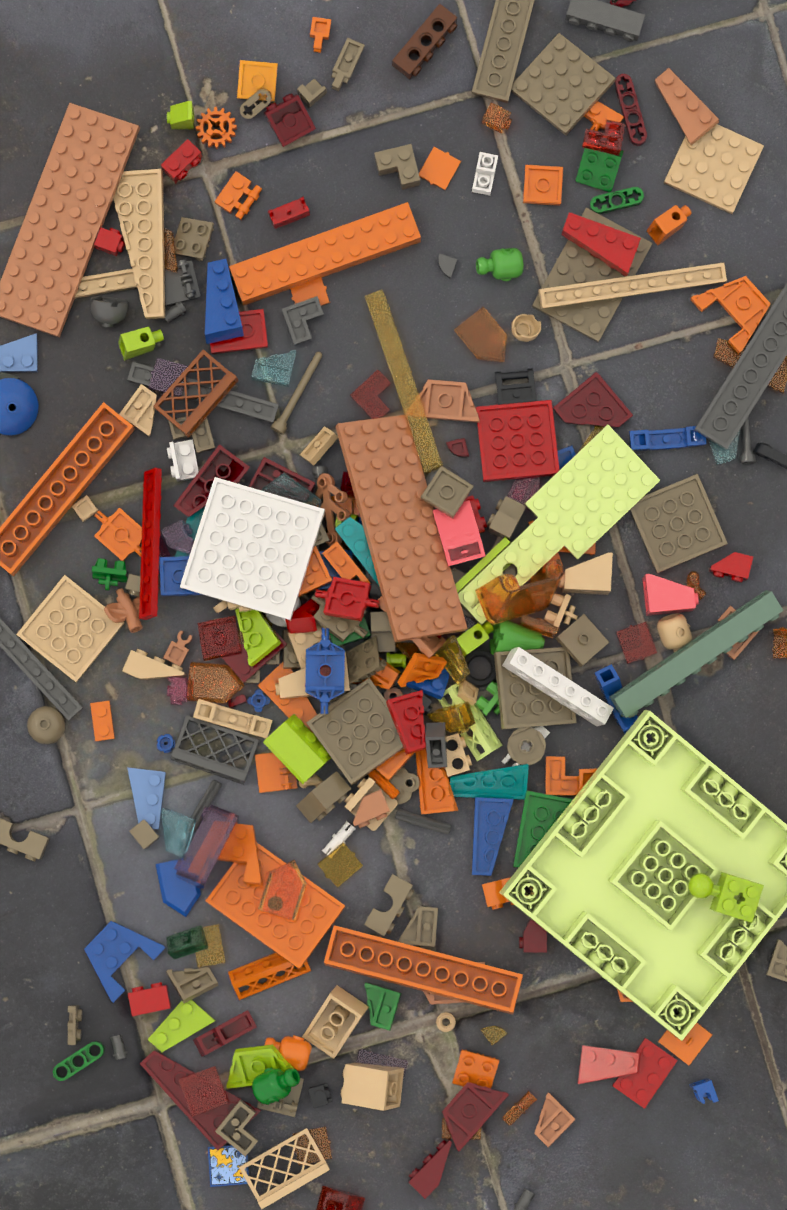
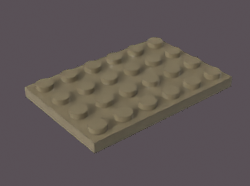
M585 208L581 216L640 237L588 208ZM640 237L641 240L627 276L636 275L653 244L652 242ZM568 240L541 289L624 276L607 266L600 259L592 256L585 249ZM538 294L532 307L599 343L623 297L541 309Z

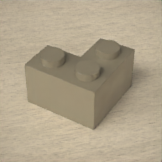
M411 144L374 153L379 176L397 172L402 190L420 185V177Z
M506 496L504 500H499L495 508L498 511L496 515L492 513L487 526L489 527L488 532L502 539L506 537L510 540L526 506Z
M370 612L371 638L377 636L379 654L395 653V648H399V642L394 641L387 612Z
M336 771L314 788L296 806L310 823L316 819L320 821L335 808L334 803L338 802L340 804L348 797L346 793L351 790V787Z
M240 1099L215 1132L246 1157L258 1142V1138L245 1128V1125L254 1116L256 1111Z

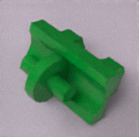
M98 558L95 566H92V578L99 579L98 584L105 585V590L107 591L110 590V586H118V582L127 583L128 577L124 561H115L114 568H107L108 560Z

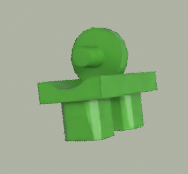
M492 681L486 690L493 695V698L488 701L483 696H480L475 703L486 717L495 704L497 707L493 712L497 715L500 713L497 683Z

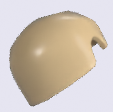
M518 315L511 323L512 334L519 341H532L541 332V321H537L534 315Z

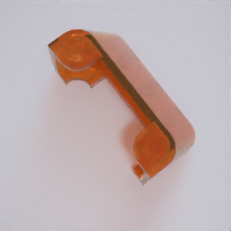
M560 559L551 561L531 577L529 584L519 586L517 579L513 575L505 574L476 589V594L487 621L492 624H498L539 612L549 607L563 577V566Z

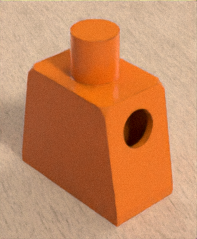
M675 205L654 219L646 232L658 246L684 226L687 217L691 215V210L686 205L681 208Z

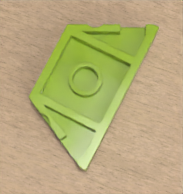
M273 1044L239 1048L234 1052L226 1087L229 1089L252 1086L254 1078L264 1073V1070L267 1068L281 1069L283 1072L289 1068H294L284 1059Z

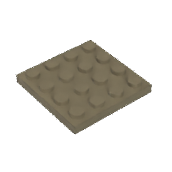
M558 33L514 81L511 92L564 135H567L613 85L616 78Z
M698 474L645 495L630 509V513L657 574L728 544Z
M563 647L524 650L572 681L570 655ZM510 651L494 653L502 730L577 723L575 712L502 666Z
M370 678L328 707L329 714H325L324 710V714L319 713L306 722L351 786L404 748L387 707V701Z

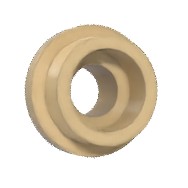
M444 1012L437 1017L436 1024L439 1030L449 1032L455 1027L456 1021L451 1013ZM445 1018L450 1021L447 1026L442 1024V1020Z

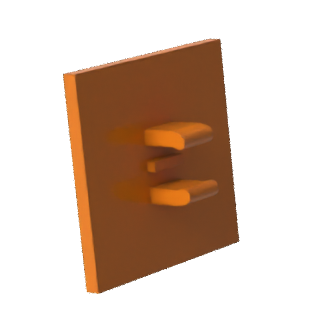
M696 1023L682 1041L666 1030L658 1042L689 1066L711 1038L712 1034Z

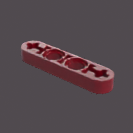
M620 74L616 77L615 89L628 136L633 145L641 146L646 141L647 132L634 85L628 74ZM621 79H624L625 82L628 81V83L626 84V90L628 92H625L623 94L620 93L624 92L623 85H619ZM630 96L633 98L634 103L627 106L624 104L623 98ZM635 114L639 120L637 123H630L628 116ZM636 127H638L639 135H643L641 137V141H638L637 138H633L636 134Z

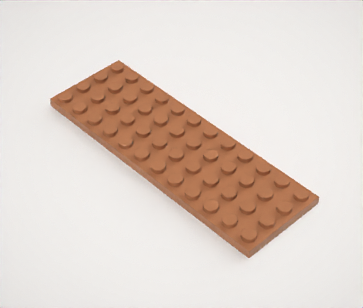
M69 103L0 281L1 318L60 338L95 247V240L100 227L102 228L140 130L139 125Z
M407 414L338 423L335 426L394 641L400 642L465 631L468 628L452 571L447 564L432 511L434 508L420 499L427 488V483Z

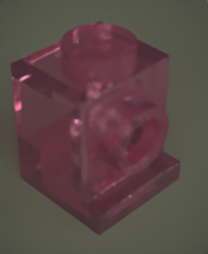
M168 677V681L171 682V685L167 687V696L171 700L170 704L182 705V702H187L188 678Z

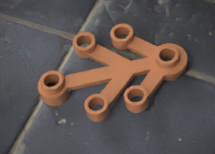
M323 473L318 477V489L313 499L308 500L306 504H313V506L318 507V503L323 496L324 501L320 508L325 509L324 516L326 515L327 536L329 538V541L326 543L331 546L337 541L341 545L342 538L334 529L333 512L337 514L339 521L346 520L350 517V513L348 510L342 509L331 499L330 492L334 495L335 501L340 503L346 502L348 496L346 492L339 490L335 486V480L330 474Z

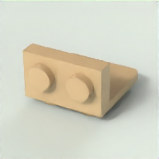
M370 777L368 780L364 778L358 784L359 790L356 794L351 793L344 801L347 803L344 807L354 816H356L362 798L378 790L382 791L390 812H387V815L398 804L395 799H392ZM387 817L378 821L376 818L371 819L367 827L375 831Z

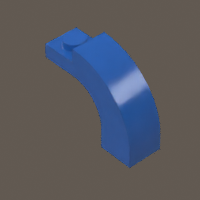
M611 664L595 672V676L606 703L614 708L611 713L623 733L626 734L638 719V716L635 715L632 718L622 717L611 701L610 696L623 688L620 678Z

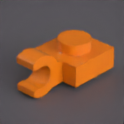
M312 18L310 37L315 38L314 52L321 53L323 39L329 40L331 19Z

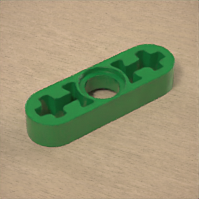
M632 187L598 195L592 198L590 210L603 214L637 206L643 201L644 192L639 187ZM633 192L636 195H640L637 201L634 198H630L627 200L628 203H625V193L627 194L626 197L632 196ZM612 197H621L622 203L618 206L614 205L611 201ZM605 198H608V205L610 208H607V204L602 205L601 209H598V207H594L593 205L596 204V201H599V203H605Z

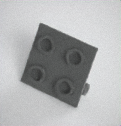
M192 260L178 261L179 264L165 267V306L201 297Z

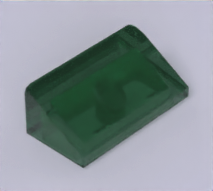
M201 925L166 937L167 951L173 959L208 948Z

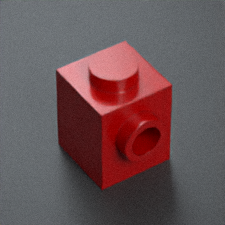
M100 227L94 246L100 251L117 256L118 252L123 251L125 242L120 231L113 228L107 230Z

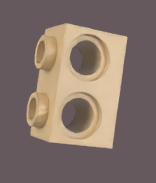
M459 733L447 736V742L454 740L458 745L454 751L447 749V767H445L448 777L470 771L469 766H472L470 756H465L463 749L466 747L464 737H460ZM454 759L462 760L463 767L461 769L453 768L452 761Z

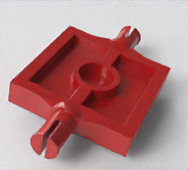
M333 577L331 586L327 591L316 589L315 597L325 599L326 604L323 613L328 616L362 621L367 606L379 608L380 600L369 599L371 584L367 582Z

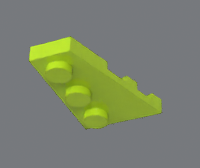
M238 608L235 612L240 631L243 634V644L245 650H247L248 664L253 667L279 646L281 641L260 611L240 612Z

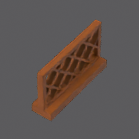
M203 349L153 407L189 438L239 380L237 376L228 371ZM204 356L210 360V368H199V361ZM214 370H222L226 374L221 380L213 379ZM210 371L211 381L200 382V372ZM190 372H197L198 382L187 383L186 376ZM211 384L212 391L209 394L201 395L200 385ZM198 385V395L188 396L187 386ZM184 386L185 396L174 397L175 388ZM199 398L198 407L196 409H188V399ZM185 399L186 409L175 410L174 400ZM164 401H172V411H164L160 408V405ZM175 413H186V420L182 425L176 421Z

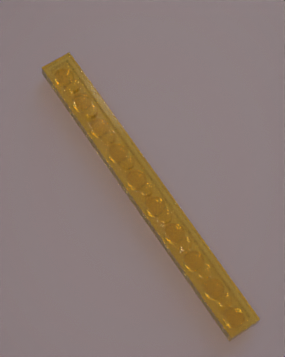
M379 290L366 295L365 299L425 473H429L440 468L443 464L383 290Z

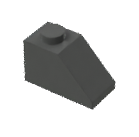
M445 722L426 723L425 741L428 768L447 767Z

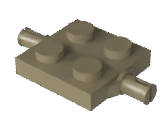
M315 594L312 596L311 599L320 605L319 610L314 615L315 621L325 629L330 628L329 632L339 640L344 642L348 635L356 632L362 638L367 635L368 631L359 626L360 621L325 615L323 613L326 604L325 599L315 597Z

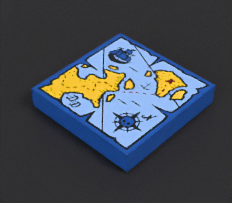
M232 1145L223 1146L219 1150L214 1146L208 1147L210 1187L248 1184L239 1169L241 1165L248 1162V1154L245 1157ZM248 1166V1167L245 1168V1170H246V1172H247V1174H248V1176H249V1166Z

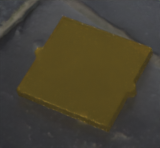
M341 843L318 863V866L325 873V877L329 878L336 887H339L363 866L355 857V853L351 852L344 843Z

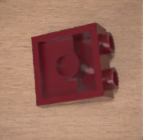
M292 93L282 98L283 102L279 104L274 102L266 106L267 111L263 112L282 147L316 129L299 95L293 96Z

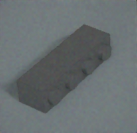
M571 0L565 20H568L572 25H585L590 30L597 31L598 29L605 31L604 33L609 36L618 35L622 36L626 41L633 42L638 40L645 14L598 0Z

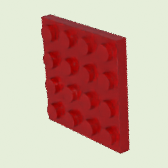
M552 400L476 407L480 419L477 427L483 482L554 476L559 471Z

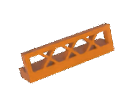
M273 953L229 971L228 974L238 999L241 1000L310 972L311 969L307 960L304 963L305 966L299 970L295 969L294 965L277 953ZM286 971L284 975L276 976L277 972ZM267 978L265 983H258L259 979ZM242 986H250L248 990L243 992L239 990Z

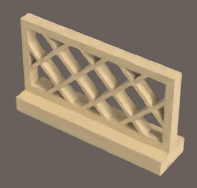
M305 1128L241 1165L239 1169L256 1197L259 1206L263 1209L329 1171L330 1167L309 1130ZM304 1134L307 1135L309 1139L308 1148L296 1145L298 1137ZM284 1145L293 1147L291 1158L279 1155L281 1147ZM295 1148L306 1151L304 1162L292 1159ZM308 1152L316 1153L321 1161L314 1165L306 1163ZM271 1155L276 1157L273 1168L262 1165L265 1156ZM278 1158L289 1160L287 1172L275 1169ZM261 1159V1163H260V1164L255 1163V1162H257L258 1160ZM292 1161L303 1164L300 1173L293 1174L289 1172ZM250 1165L258 1166L257 1177L248 1176L245 1168ZM261 1167L273 1170L270 1181L259 1179ZM275 1171L286 1174L283 1183L277 1184L272 1182ZM258 1181L269 1184L267 1192L260 1196L256 1190Z

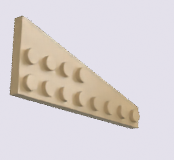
M163 170L123 171L113 199L129 254L130 264L135 276L134 279L139 291L144 316L146 319L165 318Z

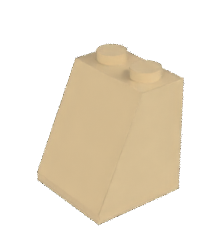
M606 553L565 569L564 573L559 577V588H562V593L608 595L611 592L613 553Z
M363 1063L346 1064L343 1070L344 1084L341 1089L342 1103L383 1111L400 1107L404 1068Z

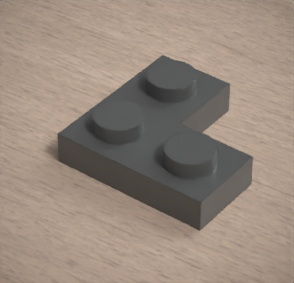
M318 296L282 308L294 345L311 340L312 336L306 321L324 315Z

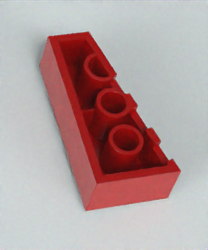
M570 212L561 234L580 248L591 253L595 258L606 263L610 268L621 273L624 277H627L641 240L640 237Z

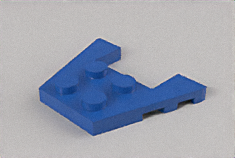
M110 921L84 950L110 1000L114 1003L125 989L112 977L113 973L138 947L153 960L166 947Z

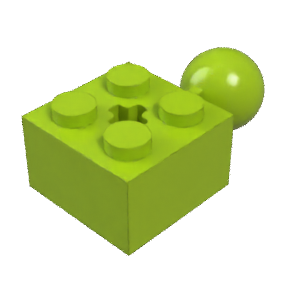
M721 872L718 885L713 884L712 879L702 873L691 877L688 883L689 891L694 897L703 899L709 895L714 896L710 907L711 910L751 923L753 922L764 887L762 884ZM735 895L740 896L738 900L734 899Z

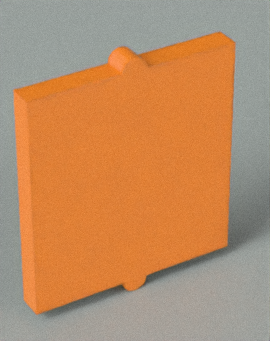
M433 147L419 172V177L430 182V185L434 184L446 190L461 161L449 155V152L445 153Z
M322 278L290 289L293 296L291 299L294 300L295 304L318 296L321 306L330 303L326 293L327 287L324 286Z

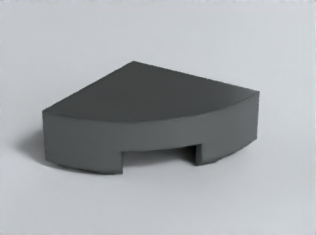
M439 253V267L444 275L451 278L457 259Z

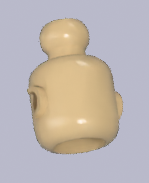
M671 614L658 621L657 630L665 648L673 649L676 652L692 640L690 625L683 614Z

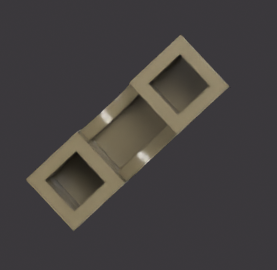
M0 818V845L7 846V851L14 854L22 852L26 854L25 858L34 862L36 859L42 860L50 838L30 831L24 841L17 842L12 837L14 823Z
M392 874L383 890L393 899L391 909L381 912L373 908L364 925L383 936L386 933L390 935L395 926L392 923L395 916L400 917L405 908L402 906L404 900L409 901L414 892L411 889L413 885Z

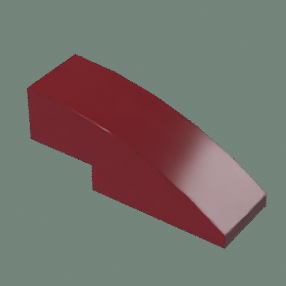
M247 1010L193 1039L203 1057L255 1029L257 1026Z

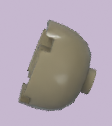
M43 706L30 714L27 729L33 740L40 744L49 745L56 743L65 733L66 722L59 710L50 706Z

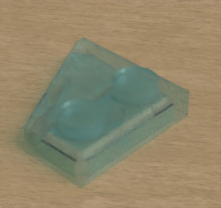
M162 808L166 851L180 857H186L196 820L170 809Z

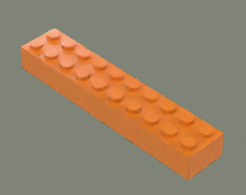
M407 202L229 266L244 306L312 280L420 243L421 236Z
M104 402L0 527V566L13 577L135 430L133 425Z
M335 925L324 960L325 966L512 1015L514 1014L523 979V974Z

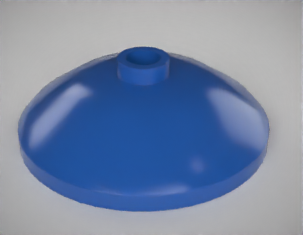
M15 378L0 379V434L17 435L23 433L36 420L39 409L37 396L34 390L24 381ZM10 404L15 405V409L13 411L9 410Z

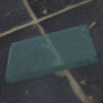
M285 473L262 488L264 492L312 506H317L322 500Z

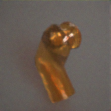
M691 571L687 575V586L694 588V593H697L698 598L701 600L706 595V592L699 587V574L696 571Z

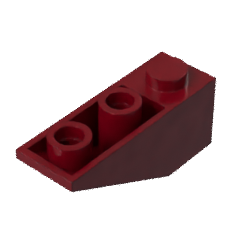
M450 1139L441 1141L436 1147L438 1151L433 1156L429 1154L422 1161L424 1165L420 1169L416 1167L408 1175L410 1177L408 1183L424 1199L439 1186L452 1143Z

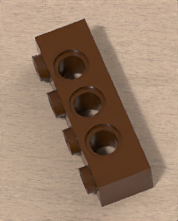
M439 4L392 60V66L409 80L412 76L416 77L422 69L420 66L425 61L429 62L433 57L435 48H440L444 44L445 36L455 31L458 26L456 24L457 17L443 5ZM436 25L442 26L443 30L440 32L434 31L433 27ZM427 39L431 42V44L429 46H424L421 44V42ZM411 54H417L419 56V59L411 60L409 56Z

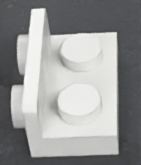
M193 439L176 443L169 442L170 447L167 448L168 457L173 459L174 465L170 466L172 478L176 477L177 482L194 479L199 470Z

